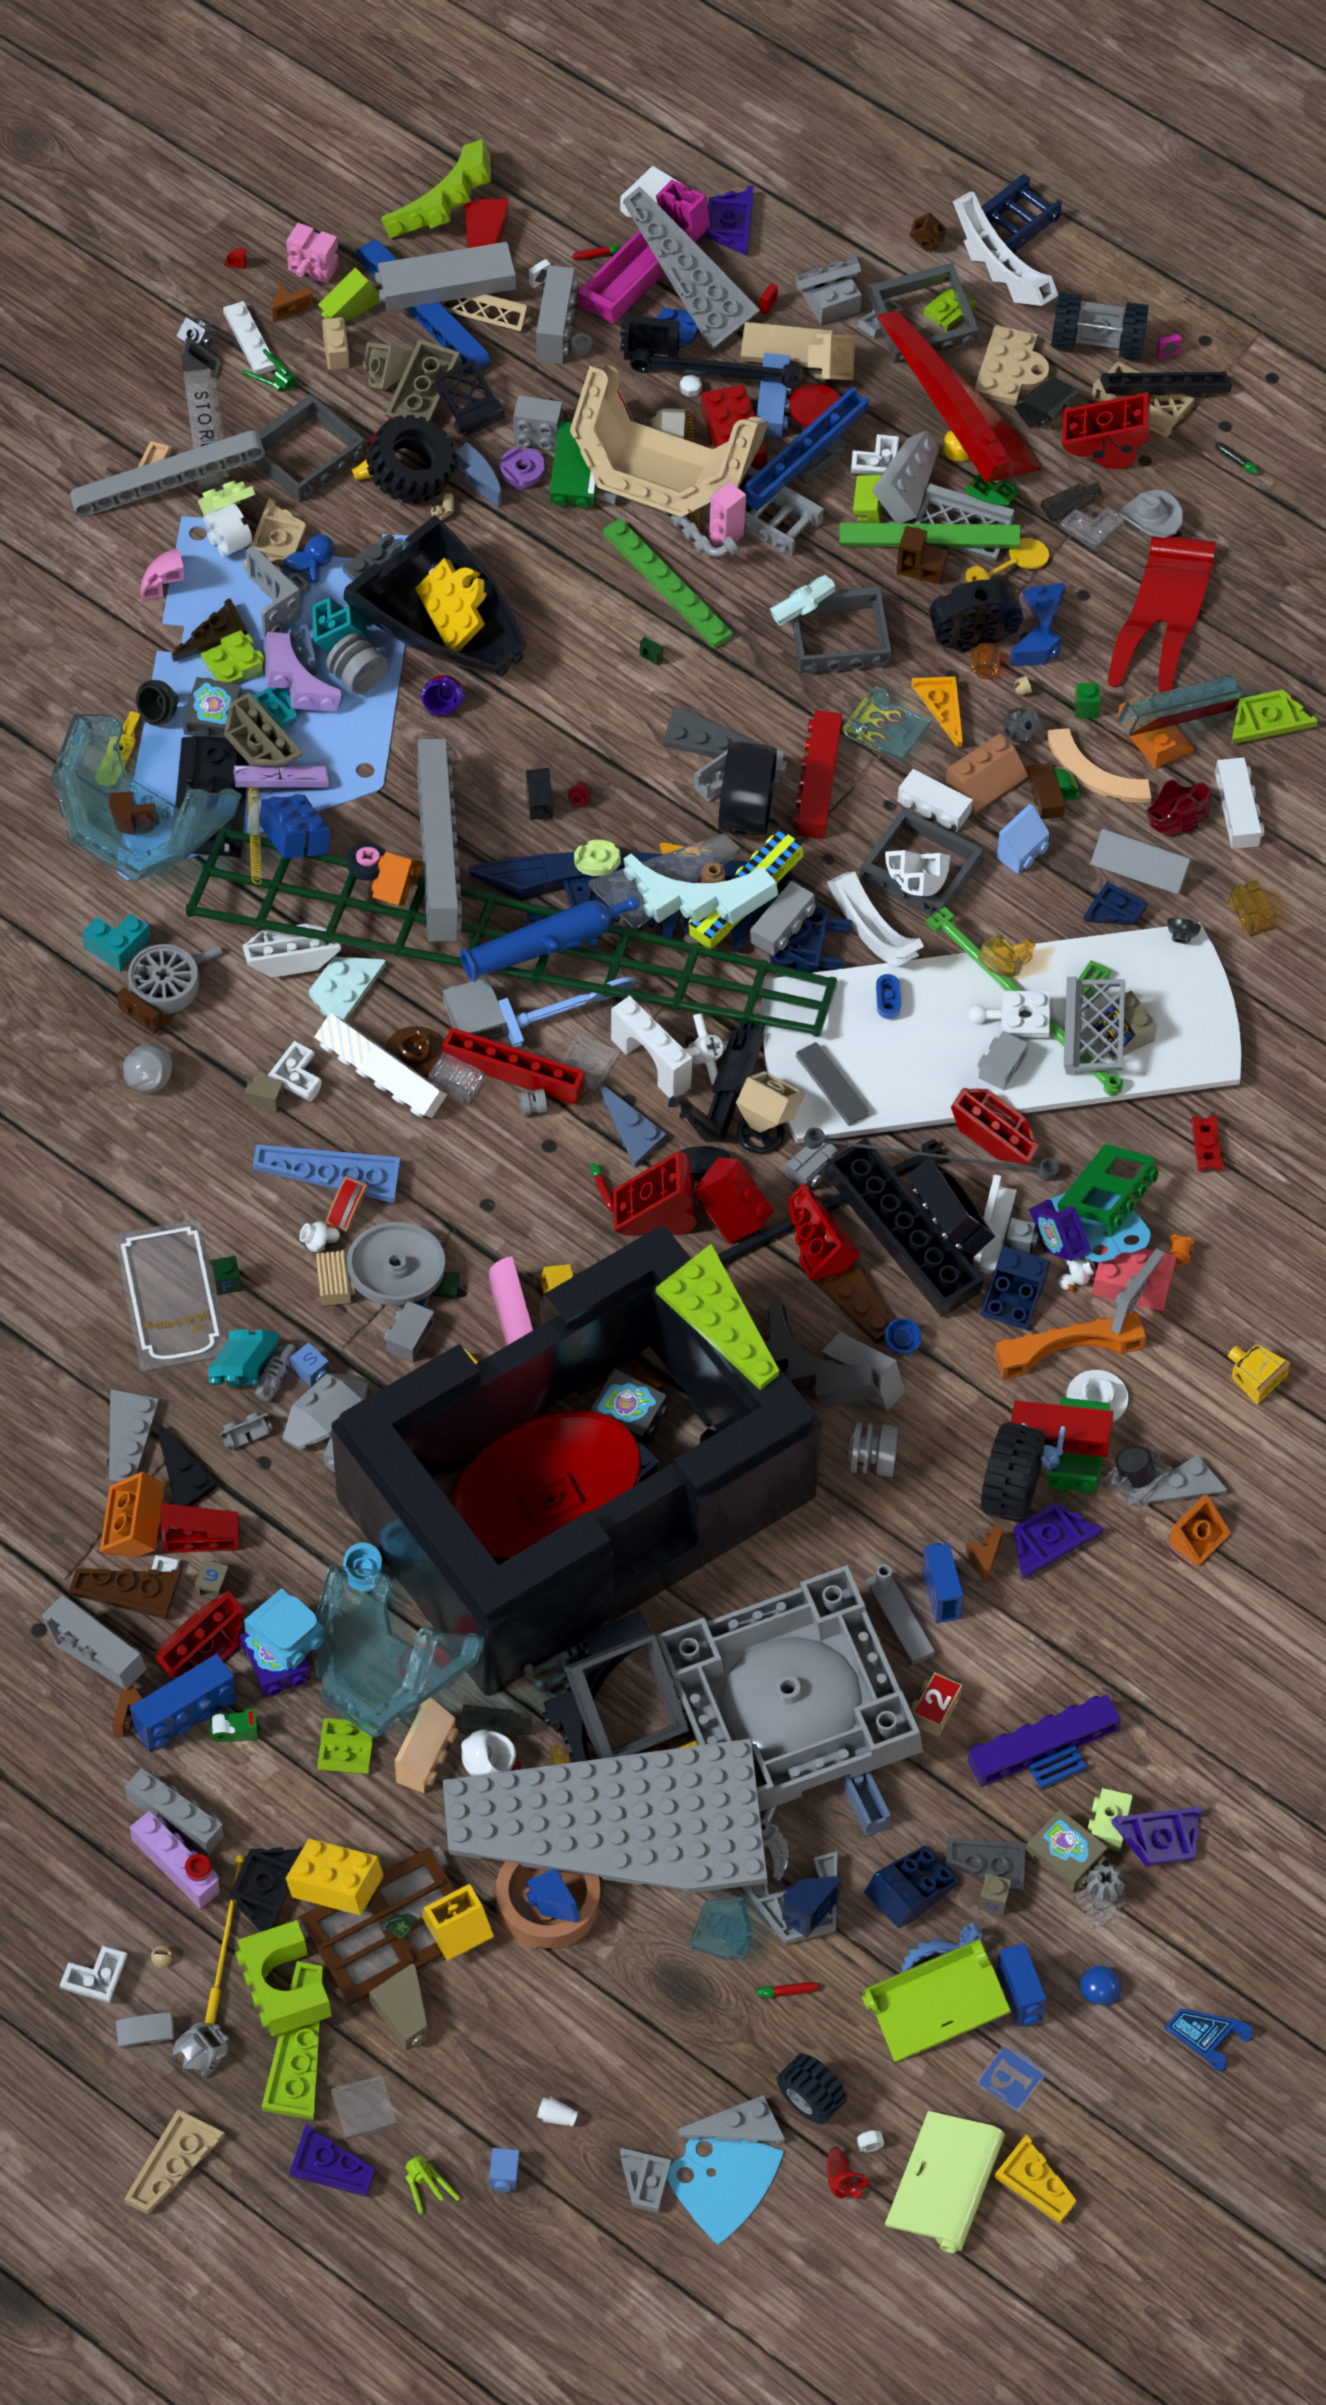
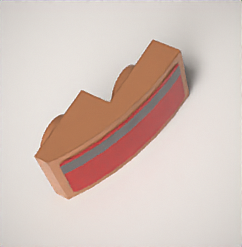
M346 1175L336 1193L325 1223H333L334 1227L346 1232L349 1231L357 1208L361 1207L368 1184Z

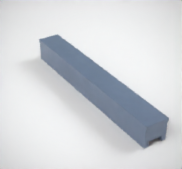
M870 1771L850 1778L849 1774L838 1778L866 1837L890 1828L891 1815Z

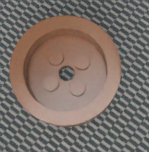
M505 1861L496 1880V1910L502 1926L512 1938L530 1948L537 1949V1947L556 1950L578 1942L591 1930L598 1917L600 1907V1882L598 1876L568 1871L558 1872L577 1905L580 1920L572 1922L541 1915L537 1907H531L527 1899L526 1893L529 1892L527 1880L544 1874L549 1870L524 1867L519 1863Z

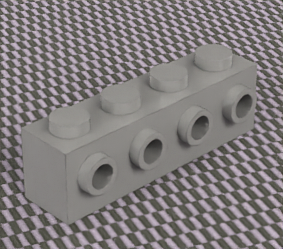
M140 1768L125 1786L126 1798L130 1803L145 1813L150 1811L155 1817L159 1815L166 1822L169 1830L177 1833L183 1840L206 1856L224 1838L222 1822L216 1815L205 1813L197 1802L192 1799L188 1801L182 1797L177 1788L172 1785L168 1787L162 1783L159 1776L154 1772L149 1771L148 1773Z

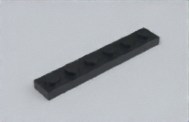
M1226 372L1102 373L1100 378L1106 394L1113 395L1146 392L1152 394L1230 392L1232 388Z

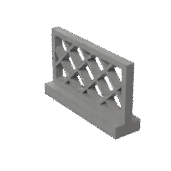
M929 484L926 491L927 495L915 524H924L926 522L934 524V519L944 516L947 524H961L963 522L970 524L968 520L976 517L981 519L983 524L1013 525L1014 509L987 503L969 495ZM929 503L939 506L941 511L930 515L927 507ZM956 511L960 513L962 518L951 522L947 514ZM954 548L992 561H997L1001 548H995L994 553L984 551L983 548Z
M1067 977L1064 1068L1066 1074H1076V1071L1123 1070L1125 979L1077 980V977ZM1083 987H1093L1098 991L1089 1000L1082 994ZM1110 987H1120V993L1113 1000L1105 993ZM1102 995L1109 1003L1102 1010H1099L1092 1003ZM1114 1006L1119 1011V1015L1113 1021H1110L1104 1014ZM1091 1007L1097 1014L1087 1022L1082 1017V1012ZM1101 1017L1109 1025L1099 1033L1092 1024ZM1089 1028L1096 1036L1086 1044L1081 1039V1034ZM1113 1028L1118 1033V1038L1110 1043L1103 1036ZM1100 1039L1108 1047L1098 1055L1091 1047ZM1087 1050L1095 1057L1090 1063H1080V1057ZM1112 1050L1118 1055V1063H1107L1102 1058Z

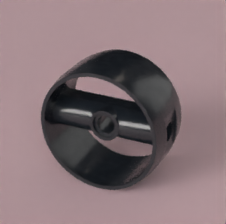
M748 742L729 743L721 789L718 831L748 837L766 836L773 797L777 748Z

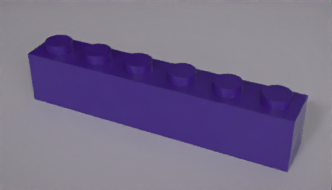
M1107 1694L1101 1697L1094 1696L1088 1699L1086 1703L1079 1706H1069L1062 1713L1055 1716L1052 1714L1047 1715L1040 1722L1033 1725L1025 1724L1011 1734H1001L989 1743L976 1744L969 1750L967 1762L980 1787H983L1027 1769L1029 1765L1073 1745L1078 1748L1119 1731L1121 1719Z

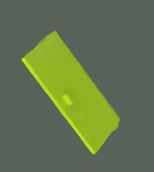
M980 1938L864 1989L865 1995H862L867 2010L872 2009L877 2016L895 2063L1012 2013L989 1955Z

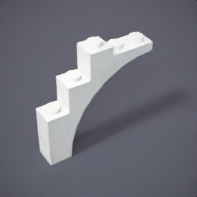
M968 192L953 201L967 237L964 243L972 261L985 262L992 281L1006 283L1014 303L1042 306L1058 296L1050 275L1042 274L1030 268L1000 239L985 216L974 192Z

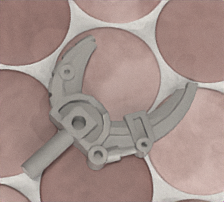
M775 1806L763 1811L761 1827L764 1848H769L773 1859V1878L779 1882L785 1873L784 1871L787 1869L789 1849H787L786 1839L779 1832V1826L770 1822L777 1807Z

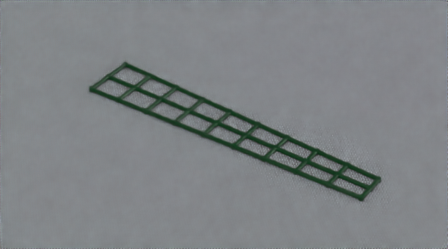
M227 826L219 828L217 838L202 868L189 903L186 905V915L188 917H203L255 927L256 930L265 929L323 940L325 943L333 942L390 953L396 957L406 956L463 967L461 957L404 947L414 921L427 924L426 914L418 913L425 895L424 875L419 876L417 883H411L418 885L409 910L350 898L357 880L350 872L340 895L282 883L291 858H281L273 880L254 877L252 881V876L214 868L226 838L250 843V834L228 829ZM260 837L262 847L277 850L269 838ZM304 847L303 857L347 867V858L329 853L307 856V848ZM215 877L268 889L257 918L197 907L209 878ZM460 886L461 896L485 902L477 925L461 922L460 932L473 934L467 950L479 946L482 937L496 939L509 933L486 928L495 904L544 917H549L563 911L562 909L555 910L498 896L494 892L486 893ZM277 892L336 904L326 931L266 920ZM345 907L405 919L396 943L389 944L336 934L335 932ZM610 924L607 930L608 933L621 936L614 955L577 947L560 952V954L610 964L604 984L543 973L549 959L547 955L539 957L534 971L507 967L492 972L531 980L534 983L542 982L599 993L605 997L615 996L626 999L630 996L636 1001L672 1007L674 1010H688L740 1020L745 1024L756 1023L808 1033L814 1037L822 1035V1029L837 987L836 977H825L769 963L764 959L756 960L700 946L699 943H688L635 930L630 926L623 927L615 924ZM630 938L689 952L683 971L623 958ZM698 955L757 969L753 985L750 986L692 973ZM620 967L680 980L674 998L613 987L608 982L616 979ZM769 972L826 986L822 1001L764 989L762 985L766 973ZM689 982L749 995L744 1011L686 1001L683 998ZM758 997L819 1010L814 1025L754 1014L753 1012Z

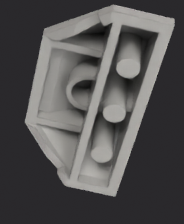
M327 1373L292 1405L283 1434L284 1442L302 1450L307 1445L315 1444L332 1435V1422L338 1419L342 1412L367 1398L369 1384L351 1374Z

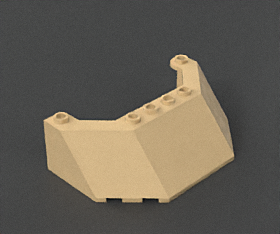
M604 363L589 366L570 432L573 438H575L598 488L683 517L710 503L711 496L729 482L737 488L740 486L763 441L768 420L760 417H750L737 421L733 426L729 441L712 449L631 421L617 394L620 382L619 371L615 367Z

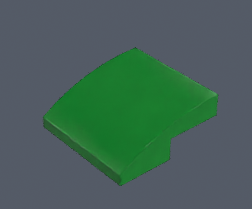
M978 473L967 485L964 492L987 503L1009 505L1019 494L1020 490L1003 479L996 485L992 482L985 483Z

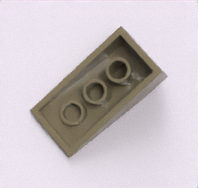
M419 339L385 416L392 419L403 415L404 418L406 415H415V418L422 416L431 423L445 399L443 395L439 396L433 386L434 378L462 365L460 352ZM451 378L442 380L445 387L449 389L455 383V380Z

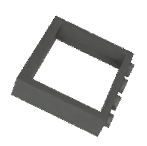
M953 263L870 285L868 296L894 363L904 361L905 359L878 319L879 314L887 313L883 300L942 283L950 282L967 327L929 337L926 340L936 351H948L955 346L968 345L969 342L977 341L979 329Z
M311 394L258 432L264 451L271 448L312 417L348 446V448L300 483L294 480L265 454L261 459L253 461L257 467L298 502H301L306 497H310L314 491L322 485L328 484L333 477L343 473L348 466L355 461H359L366 454L365 439Z
M880 586L835 590L834 593L817 603V608L806 613L873 608L880 649L805 656L799 615L791 619L800 674L890 665L891 647Z
M903 808L860 866L859 880L933 917L934 913H940L941 908L946 907L949 909L981 865L984 849L976 843L961 838L954 832L941 828L934 822L921 818L915 812H910ZM903 827L968 859L941 898L934 895L917 896L909 894L901 889L902 887L895 879L891 878L889 872L876 866Z
M644 1634L564 1667L597 1759L631 1755L689 1731L686 1719L687 1714L684 1709H681L678 1701L680 1693L677 1687L672 1685L670 1675H672L671 1668L662 1657L663 1646L659 1643L655 1634ZM644 1645L672 1725L611 1750L583 1670Z

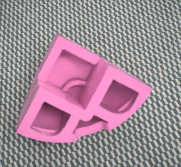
M178 548L164 552L148 566L141 582V601L163 597L162 584L185 580L184 567Z

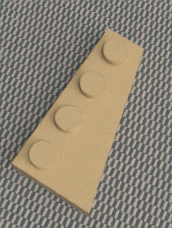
M177 2109L125 2196L124 2202L148 2215L225 2137L224 2132Z

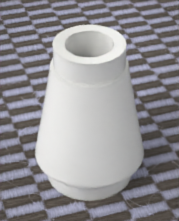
M543 2097L537 2118L542 2119V2122L573 2127L578 2111L552 2097L549 2099Z

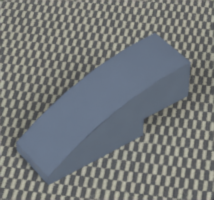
M466 442L456 451L455 467L465 474L466 485L497 507H500L502 505L501 488L494 471L483 456Z

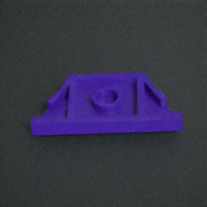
M747 186V190L736 193L735 191H730L724 195L709 198L710 226L705 231V237L743 255H747L754 186Z
M1056 1502L1015 1525L1014 1536L1022 1579L1027 1578L1101 1535L1103 1527L1099 1524L1096 1526L1083 1520V1516L1068 1511L1066 1507Z
M1199 1806L1118 1816L1113 1818L1111 1823L1146 1867L1186 1862L1195 1858L1196 1839L1199 1834L1197 1824L1198 1817L1202 1814V1808Z

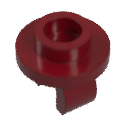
M578 781L576 786L570 788L568 799L572 804L582 807L590 802L591 793L587 789L588 783Z

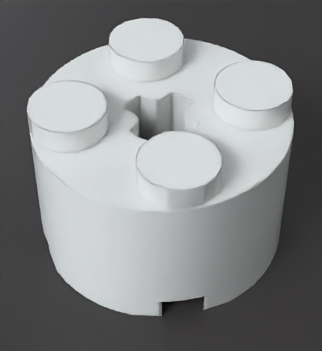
M235 504L225 506L203 516V520L210 531L207 533L209 542L212 546L217 545L221 557L228 556L252 543L250 529L247 524H243L241 518L244 516Z

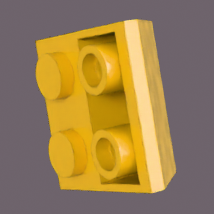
M470 1884L423 1908L422 1918L447 1962L494 1938L484 1908Z

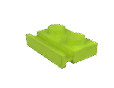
M951 286L927 305L923 312L926 317L937 325L945 327L944 330L946 331L963 318ZM965 293L972 311L974 308H976L977 301H972L971 299H969V296Z

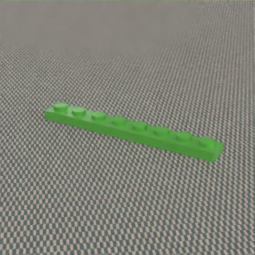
M621 518L603 528V535L714 649L732 638V631Z

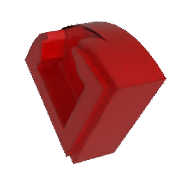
M240 248L230 251L226 256L224 266L246 269V249Z

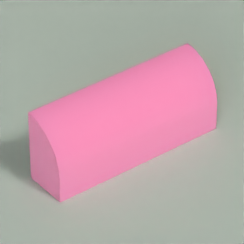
M512 1256L496 1262L489 1270V1283L506 1345L533 1331Z

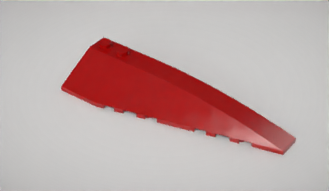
M898 311L878 315L879 321L985 483L1040 470L1041 466L1019 433Z

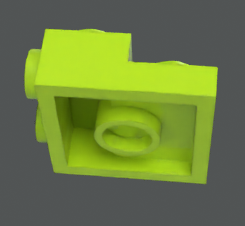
M241 630L222 638L221 645L201 653L202 661L216 681L233 682L235 684H240L262 674V663L265 662L261 651L253 649L254 643L249 634L244 635Z

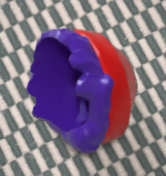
M439 675L428 680L420 696L422 704L432 716L440 714L442 717L452 714L461 706V703L466 698L460 682L448 675Z

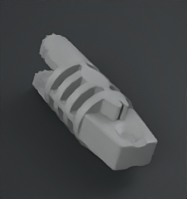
M286 1344L284 1347L279 1345L270 1356L255 1392L264 1402L271 1401L280 1388L291 1364L290 1357L296 1353L295 1345Z

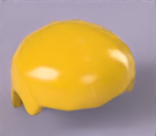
M951 430L948 431L944 437L942 447L945 456L954 461L969 460L970 458Z

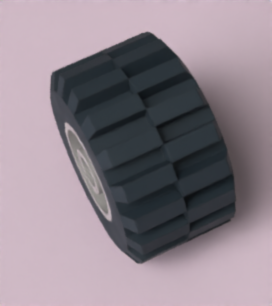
M798 2054L776 2078L780 2091L792 2107L805 2118L820 2125L825 2124L847 2101L844 2087L835 2074L818 2059L808 2054Z

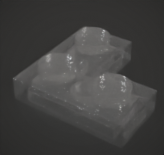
M1105 508L1094 520L1074 509L1061 522L1060 528L1096 551L1124 525V519L1109 508Z

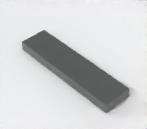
M817 1042L796 1052V1058L848 1126L869 1115L867 1107Z

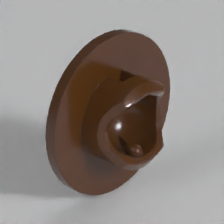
M419 1026L403 1028L394 1033L386 1044L385 1050L423 1077L436 1072L443 1063V1041L434 1031Z

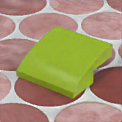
M324 1718L317 1770L369 1774L375 1722Z

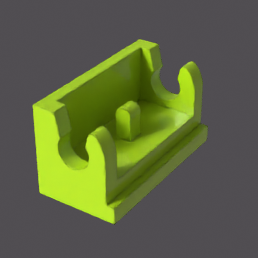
M881 475L857 476L853 514L866 515V517H858V522L881 523L883 505L872 492Z

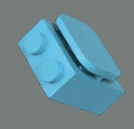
M282 1588L244 1620L245 1632L287 1671L293 1665H299L304 1660L305 1655L312 1649H318L325 1639L324 1627L316 1620L315 1614L298 1598L290 1596Z

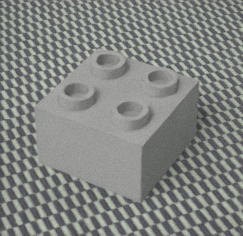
M518 395L513 415L514 444L555 451L559 421L562 422V402Z

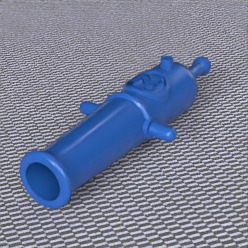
M630 897L626 902L607 907L598 901H585L472 949L462 948L460 957L463 968L468 978L472 982H476L480 976L543 955L550 956L552 952L560 953L569 948L581 946L585 941H588L590 946L597 944L596 938L607 932L612 918L629 910L636 911L640 907V901L636 897Z

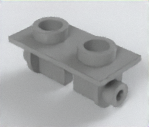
M256 1412L247 1416V1421L239 1425L237 1421L223 1426L224 1431L219 1436H226L227 1439L223 1440L226 1449L231 1448L233 1450L248 1443L245 1435L248 1432L252 1440L269 1435L273 1428L270 1421L265 1422L264 1420L268 1413L261 1415L260 1412Z

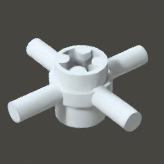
M700 1013L693 1015L699 1037L690 1043L688 1048H684V1050L692 1057L693 1063L699 1065L706 1064L711 1084L714 1085L718 1073L715 1061L726 1050L729 1040L721 1041L716 1035H708L703 1014Z

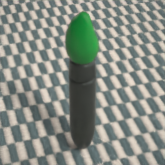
M1220 442L1215 444L1222 454L1244 468L1246 472L1258 474V469L1253 463L1248 462L1227 445Z

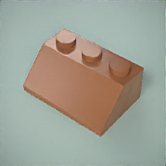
M999 733L948 767L945 785L973 799L972 811L977 814L1026 781L1028 774L1016 749Z

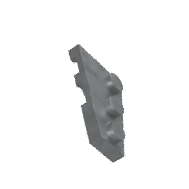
M948 1838L946 1866L982 1880L985 1879L986 1874L1010 1879V1890L1023 1895L1026 1843Z

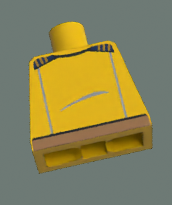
M1236 1345L1228 1354V1358L1235 1362L1232 1371L1233 1380L1257 1405L1288 1376L1290 1363L1260 1345H1254L1247 1353Z

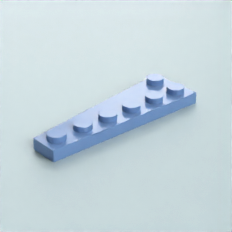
M256 1144L253 1170L336 1190L339 1189L344 1177L348 1175L368 1184L365 1197L395 1203L401 1162L400 1157Z

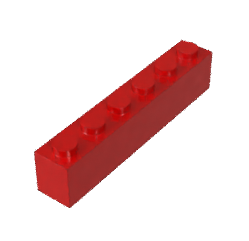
M815 710L814 719H809L808 732L811 733V738L806 737L805 751L809 752L808 756H803L802 770L806 771L805 775H800L799 788L803 790L802 794H797L796 807H800V810L794 813L793 826H797V836L825 839L842 726V713Z
M452 1027L442 1045L443 1062L534 1092L538 1089H544L545 1095L577 1105L585 1087L584 1070Z

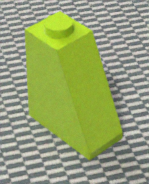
M354 268L318 306L323 310L321 315L325 319L342 317L346 323L380 302L379 292Z

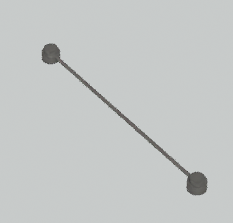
M817 1127L809 1128L804 1136L805 1145L809 1149H817L823 1143L1033 1170L1038 1171L1039 1176L1043 1180L1055 1178L1059 1171L1058 1163L1050 1158L1042 1160L1037 1168L826 1140L824 1132Z

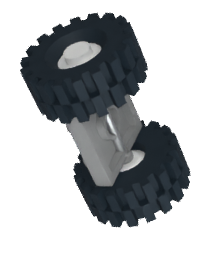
M1059 292L1051 347L1073 350L1074 343L1117 349L1120 346L1119 357L1141 360L1149 305L1127 302L1125 310V307L1081 301V295Z

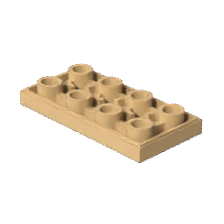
M745 322L740 361L763 363L764 353L790 355V364L808 367V346L823 345V339L816 338V334H832V330ZM808 367V368L822 369V368H820V367Z

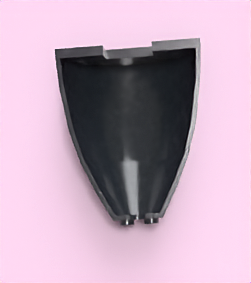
M436 515L409 535L404 541L401 552L385 565L380 567L376 563L345 587L343 599L355 611L407 646L436 659L503 677L512 664L517 665L524 657L522 651L526 643L504 595L485 567ZM443 558L450 560L456 571L466 567L479 572L480 575L477 578L484 580V593H487L483 602L477 607L485 625L459 652L446 647L415 589ZM473 578V579L471 580L470 586L472 585L474 579H476V578Z

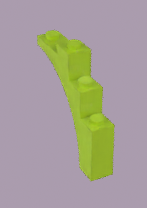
M483 139L464 145L457 164L428 193L414 202L382 216L381 221L389 238L427 225L431 229L450 222L451 208L471 202V189L491 182V156Z

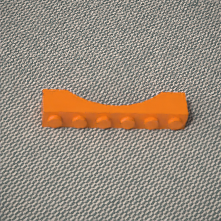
M1138 1312L1131 1313V1315L1126 1314L1123 1329L1119 1335L1110 1331L1114 1317L1107 1319L1098 1318L1093 1322L1084 1324L1075 1323L1070 1327L1061 1329L1052 1328L1047 1332L1038 1334L1029 1333L1020 1338L1003 1339L996 1343L994 1352L1002 1380L1026 1375L1041 1359L1065 1348L1092 1346L1109 1349L1119 1354L1144 1349L1146 1335Z

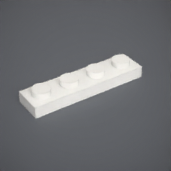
M244 301L223 307V313L253 372L261 375L276 370V366L262 351L266 349L270 353Z

